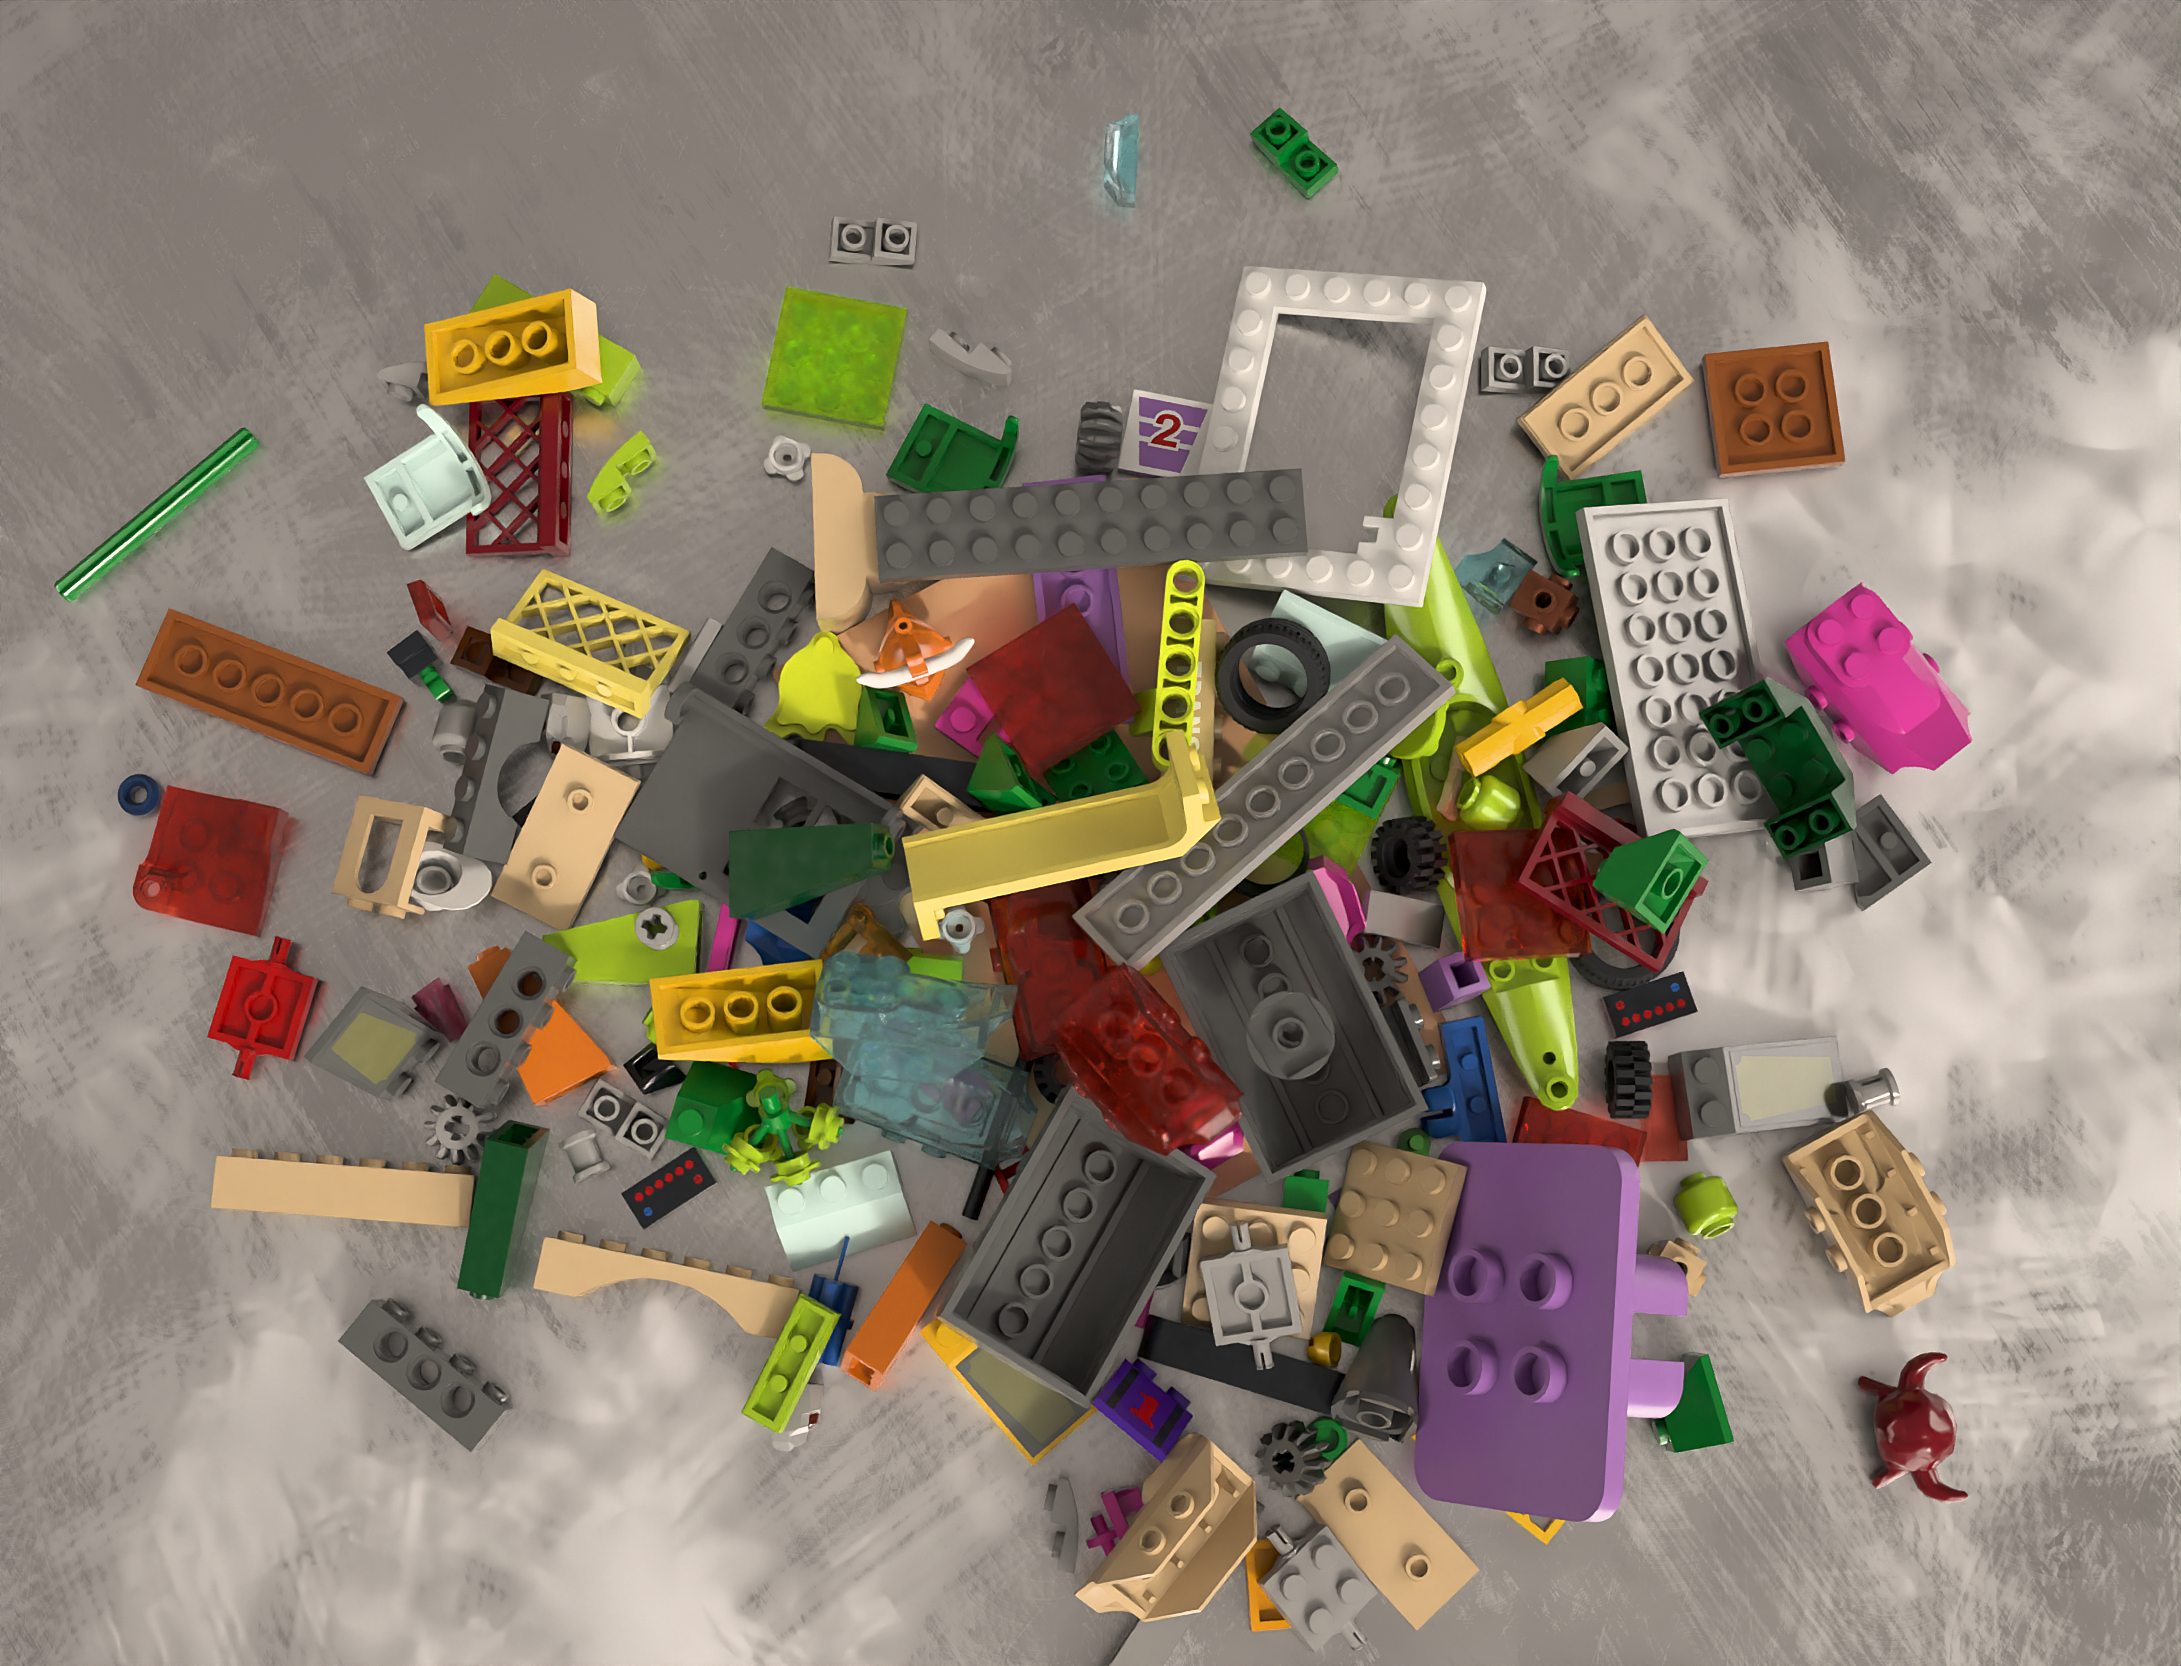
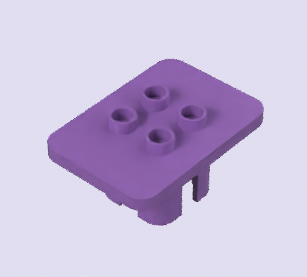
M1454 1142L1440 1153L1438 1159L1468 1167L1434 1297L1425 1295L1418 1395L1419 1419L1414 1456V1470L1417 1482L1421 1490L1428 1497L1437 1501L1572 1522L1604 1521L1617 1510L1623 1494L1627 1417H1665L1676 1408L1683 1391L1684 1362L1630 1358L1633 1312L1687 1317L1688 1284L1681 1267L1668 1257L1636 1254L1640 1175L1634 1159L1626 1151L1599 1145Z

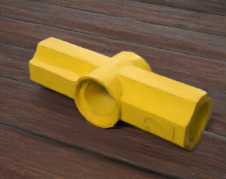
M1561 678L1537 692L1536 695L1524 702L1522 699L1492 718L1491 724L1456 745L1454 750L1465 770L1475 778L1499 764L1501 760L1513 754L1515 756L1545 737V732L1581 710L1583 706L1572 685L1564 678Z

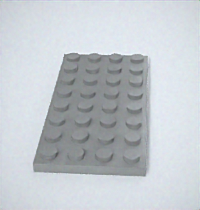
M1728 499L1584 507L1575 514L1618 736L1629 748L1623 755V762L1638 836L1646 838L1671 829L1680 831L1686 838L1766 829L1763 823L1777 813L1778 809L1738 742L1719 749L1698 714L1701 710L1764 679Z

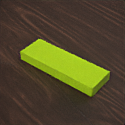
M806 1294L799 1295L741 1411L742 1414L776 1433H783L834 1331L841 1313Z

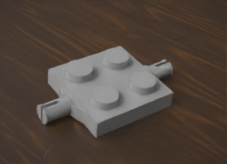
M1235 1221L1229 1224L1234 1248L1226 1253L1203 1256L1200 1259L1216 1346L1232 1343L1252 1345L1256 1364L1255 1368L1263 1370V1353L1266 1369L1274 1366L1269 1342L1283 1335L1303 1332L1288 1243L1265 1247L1251 1245L1248 1221H1240L1239 1226L1242 1238H1240L1238 1223Z
M1319 1523L1308 1535L1295 1542H1292L1280 1524L1270 1527L1272 1531L1267 1530L1265 1536L1280 1555L1277 1557L1272 1569L1257 1584L1309 1651L1316 1653L1333 1635L1338 1633L1342 1634L1353 1651L1361 1649L1363 1647L1361 1644L1365 1645L1368 1638L1364 1636L1353 1620L1356 1618L1358 1611L1378 1592L1327 1525Z

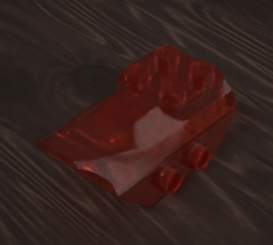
M1088 877L987 899L997 947L989 948L994 974L1003 973L1006 989L998 990L1003 1015L1012 1014L1022 1062L1123 1040L1113 991L1121 990L1116 965L1107 966L1104 952L1078 926L1072 917L1092 899Z
M1124 961L1107 970L1077 995L1047 1025L1065 1069L1072 1078V1084L1076 1091L1084 1098H1090L1102 1111L1101 1114L1104 1121L1112 1130L1120 1131L1127 1140L1167 1156L1181 1145H1208L1244 1116L1239 1104V1098L1244 1094L1214 1062L1208 1046L1199 1037H1192L1181 1025V1019L1176 1010L1164 1000L1138 970L1128 966Z

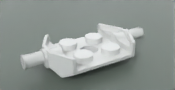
M634 642L620 645L624 657L636 655ZM651 663L628 668L630 674L646 681L653 673ZM669 672L650 698V709L644 718L640 719L638 727L632 731H624L618 726L619 716L624 711L586 695L591 712L589 732L590 756L641 781L629 808L674 736L673 723L664 717L665 708L671 698V694L667 690V686L672 679Z

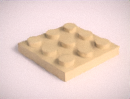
M1365 1140L1353 1145L1322 1264L1434 1297L1468 1167Z
M1205 1197L1194 1216L1181 1323L1212 1327L1200 1259L1203 1256L1222 1254L1233 1249L1229 1224L1237 1221L1240 1238H1242L1239 1225L1241 1220L1248 1221L1251 1245L1265 1247L1288 1243L1303 1332L1283 1335V1337L1310 1340L1327 1213Z

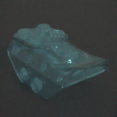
M841 951L828 958L824 963L815 989L809 1036L853 1076L940 1086L985 1056L990 1035L1003 1022L1012 1017L1019 985L966 982L910 973V967L906 962L895 956L882 957Z
M867 1014L852 1044L837 1086L833 1107H839V1114L882 1129L881 1135L894 1142L904 1144L906 1139L923 1144L921 1148L923 1152L938 1158H946V1155L950 1154L995 1171L996 1165L1004 1160L1021 1158L1038 1112V1108L1032 1102L1027 1091L1028 1072L994 1054L984 1051L986 1045L980 1041L962 1036L959 1042L945 1037L946 1030L937 1025L922 1021L920 1027Z

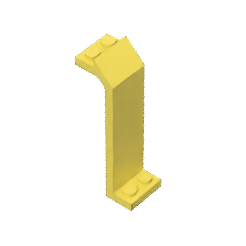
M1183 729L1167 732L1165 734L1170 766L1167 773L1153 783L902 837L913 903L923 940L941 937L938 920L945 918L944 908L1183 856L1221 820L1204 754L1198 756L1195 745L1187 746Z

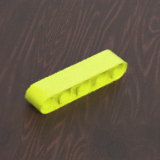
M1180 560L1174 563L1166 576L1151 751L1155 767L1164 773H1167L1170 766V761L1165 760L1159 753L1161 745L1167 742L1165 733L1183 729L1187 746H1191L1205 576L1202 568L1190 560ZM1181 575H1187L1196 581L1197 586L1190 592H1182L1174 586L1173 581ZM1183 616L1191 620L1193 628L1186 634H1179L1172 630L1170 622L1176 617ZM1174 658H1181L1189 664L1190 670L1183 676H1175L1168 672L1166 664ZM1170 700H1178L1185 705L1187 711L1180 718H1170L1164 713L1162 707Z

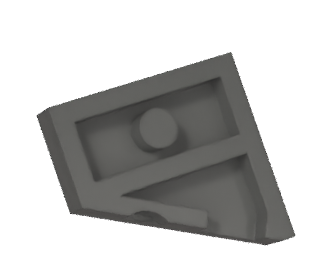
M1881 794L1856 810L1857 827L1850 831L1859 882L1854 883L1858 907L1861 911L1869 908L1932 863Z

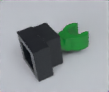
M418 630L386 652L410 681L417 684L422 680L440 703H443L455 694L436 670L444 662L435 652L434 647L427 638Z

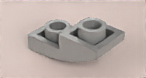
M834 216L831 221L828 261L868 265L914 264L917 222L877 217L875 222Z
M940 327L928 338L930 351L961 373L993 385L1008 387L1013 382L1012 369L1010 368L1012 363L998 348L993 347L990 350L980 342L969 354L970 347L958 334L951 332L948 335Z
M1492 346L1481 350V391L1546 394L1571 374L1570 350L1532 346L1526 351Z
M427 362L404 363L379 370L377 378L388 390L387 394L404 401H411L413 396L426 400L429 391Z
M1364 890L1362 911L1367 926L1360 933L1371 936L1380 935L1386 940H1400L1425 948H1440L1445 913L1444 906L1400 895Z
M599 1077L576 1113L578 1117L652 1160L665 1139L664 1136L669 1120Z
M1060 1475L1058 1485L1049 1483L1043 1510L1052 1511L1050 1522L1066 1526L1065 1533L1056 1531L1051 1557L1059 1559L1057 1570L1074 1574L1079 1539L1077 1506L1069 1478Z

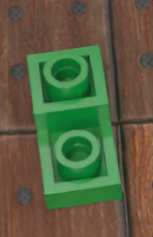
M1280 107L1250 133L1251 139L1266 157L1308 199L1338 174L1337 164L1309 140L1308 131Z

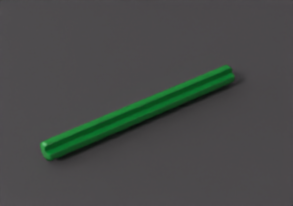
M245 427L240 428L57 580L54 584L57 592L69 602L74 601L259 446L255 436Z

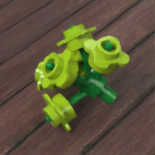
M765 1068L757 1073V1083L754 1089L746 1094L748 1105L753 1108H759L758 1113L762 1123L748 1127L745 1133H736L729 1145H723L721 1149L728 1154L724 1161L730 1165L732 1172L738 1171L743 1175H746L749 1170L756 1174L761 1170L759 1168L761 1163L771 1161L774 1162L777 1170L776 1174L770 1176L771 1182L785 1180L787 1186L802 1185L803 1182L811 1178L810 1170L821 1165L819 1159L810 1161L807 1151H810L813 1145L818 1143L821 1150H824V1148L828 1149L831 1142L837 1143L840 1135L844 1133V1118L838 1117V1106L830 1107L825 1103L819 1104L817 1108L811 1106L803 1107L797 1113L790 1110L788 1103L790 1095L796 1092L795 1081L792 1078H780L774 1075L771 1069ZM791 1125L794 1136L799 1139L797 1142L798 1148L801 1149L793 1152L786 1132ZM778 1138L780 1140L782 1149L777 1146Z

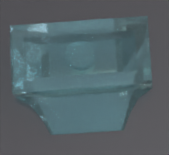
M1127 114L1120 121L1106 124L1103 163L1105 166L1104 188L1118 207L1135 208L1140 115Z
M1503 538L1498 546L1489 552L1465 555L1454 569L1461 588L1497 617L1514 596L1529 569L1533 570L1538 561L1506 538Z

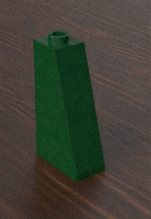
M876 823L729 831V918L758 920L889 871L890 859H892L895 851L890 827Z
M508 1120L485 1141L457 1289L469 1291V1295L473 1298L480 1300L500 1298L511 1285L550 1129Z

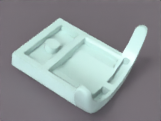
M425 404L417 406L415 409L416 413L435 433L364 477L399 544L405 550H411L469 512L475 516L489 507L491 502V493L487 480L464 439L444 417Z

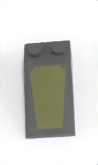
M361 986L304 1057L311 1063L380 1099L389 1100L391 1096L398 1097L408 1087L412 1080L409 1074L419 1062L422 1064L426 1063L434 1055L439 1047V1043L436 1041L442 1033L404 1002Z
M1836 1036L1693 1050L1668 1056L1680 1141L1831 1124L1849 1118Z

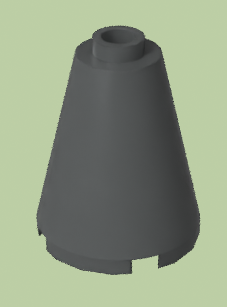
M1386 1314L1373 1321L1332 1401L1331 1416L1333 1419L1338 1415L1343 1419L1342 1428L1362 1438L1389 1442L1390 1434H1402L1401 1441L1410 1439L1416 1434L1419 1419L1416 1332L1408 1320L1398 1314Z

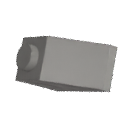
M1599 722L1551 736L1522 768L1553 797L1570 791L1583 799L1623 757L1629 748L1605 724Z

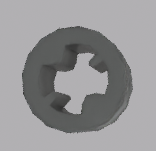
M803 796L782 806L773 816L776 821L781 820L783 822L782 828L803 827L813 810L807 809L809 801L806 796Z

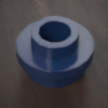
M144 774L129 776L121 783L118 789V802L121 808L133 816L151 814L157 809L161 801L162 793L156 780ZM145 789L147 792L146 799L141 803H137L135 794L138 790Z

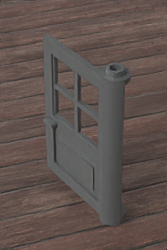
M684 682L675 690L664 712L665 719L675 725L680 724L613 836L729 906V876L723 873L729 864V831L766 829L754 821L780 778L819 800L803 827L815 826L825 808L829 806L856 823H876L889 826L890 834L893 836L895 843L901 836L906 822L901 820L903 816L902 809L694 685ZM866 879L826 894L808 924L785 910L752 921L818 960Z

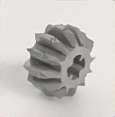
M447 1094L443 1097L446 1110L437 1105H432L430 1111L438 1117L437 1121H425L423 1124L425 1129L435 1130L436 1133L425 1140L426 1145L432 1147L441 1144L436 1151V1158L444 1160L451 1154L452 1165L460 1166L464 1156H466L470 1163H477L479 1155L476 1148L484 1151L486 1135L490 1136L497 1130L487 1127V1123L494 1121L497 1115L493 1111L482 1113L484 1109L475 1106L460 1096L457 1103L453 1095ZM463 1122L469 1125L468 1134H461L463 1139L460 1140V1135L453 1133V1127L455 1123L462 1124Z

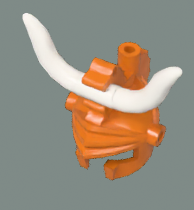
M892 599L889 603L887 629L879 649V658L873 662L876 673L867 672L857 677L856 681L877 689L895 686L899 690L908 693L909 696L913 695L930 701L938 686H941L946 668L961 661L975 641L973 638H965L953 646L949 636L943 638L936 629L915 617L898 599Z

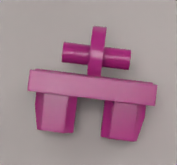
M1138 1486L1124 1488L1117 1492L1112 1487L1101 1492V1498L1113 1527H1107L1102 1514L1090 1518L1096 1534L1085 1540L1089 1549L1101 1545L1107 1557L1116 1546L1113 1539L1118 1537L1121 1540L1129 1528L1126 1518L1140 1512L1144 1506L1142 1494Z

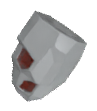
M541 694L540 698L550 700L541 732L542 739L548 746L550 758L555 760L561 745L564 743L584 752L589 739L591 712L587 700L566 694Z
M808 1382L783 1433L773 1431L772 1444L778 1451L790 1452L794 1447L805 1444L810 1430L820 1424L824 1384Z

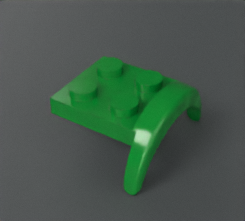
M925 403L886 473L887 479L914 493L1001 488L1016 452L1019 438V420L1015 416L1009 415L1005 422L1002 439L999 440Z
M1547 456L1539 481V513L1549 559L1554 569L1561 576L1568 578L1579 576L1580 571L1575 566L1585 564L1575 512L1584 507L1647 503L1641 470L1557 482L1558 456Z

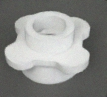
M784 435L776 436L771 442L772 447L769 452V458L764 461L766 472L771 475L776 473L785 475L792 482L799 481L804 474L802 467L805 459L811 456L809 445L805 442L798 444ZM790 455L791 460L789 462H785L784 456Z
M644 864L635 865L632 868V873L625 878L624 882L619 883L616 887L617 896L622 900L627 899L633 904L636 913L651 908V904L667 892V889L652 884L649 868ZM639 886H645L644 893L638 892Z
M960 904L949 907V913L942 922L938 923L941 936L938 939H945L952 944L956 953L965 954L970 950V943L974 937L984 932L985 923L982 918L973 917L965 910V906ZM961 924L964 929L962 932H957L955 927Z

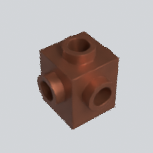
M1529 569L1508 605L1515 612L1525 617L1522 625L1541 636H1544L1547 630L1559 635L1562 628L1569 629L1580 610L1576 606L1579 598L1571 592L1572 583L1554 573H1551L1547 579ZM1548 601H1551V604L1547 608H1544V605Z

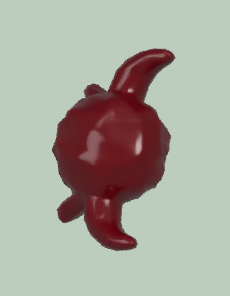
M1928 1352L1909 1360L1900 1372L1897 1387L1881 1383L1866 1376H1861L1858 1379L1857 1384L1861 1390L1878 1397L1873 1414L1874 1434L1879 1454L1887 1467L1873 1476L1872 1484L1875 1488H1882L1899 1477L1910 1473L1917 1488L1928 1498L1942 1503L1960 1502L1968 1498V1494L1965 1491L1957 1490L1944 1484L1936 1470V1467L1954 1451L1957 1423L1954 1419L1951 1405L1938 1394L1927 1391L1924 1388L1927 1372L1934 1366L1945 1362L1948 1359L1946 1354Z

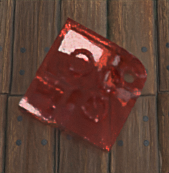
M167 785L148 855L145 861L139 864L133 884V897L136 903L146 910L161 915L260 938L283 857L278 853L289 813L281 808L243 799L226 798ZM157 882L160 890L156 896L150 897L148 888L152 883Z

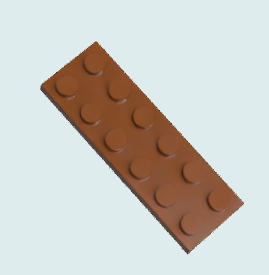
M170 608L166 613L135 684L144 690L372 776L404 701L401 696Z

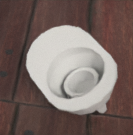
M425 842L409 899L418 907L428 911L467 909L478 904L488 895L492 886L491 872L483 862L476 858L443 849V845L435 842Z

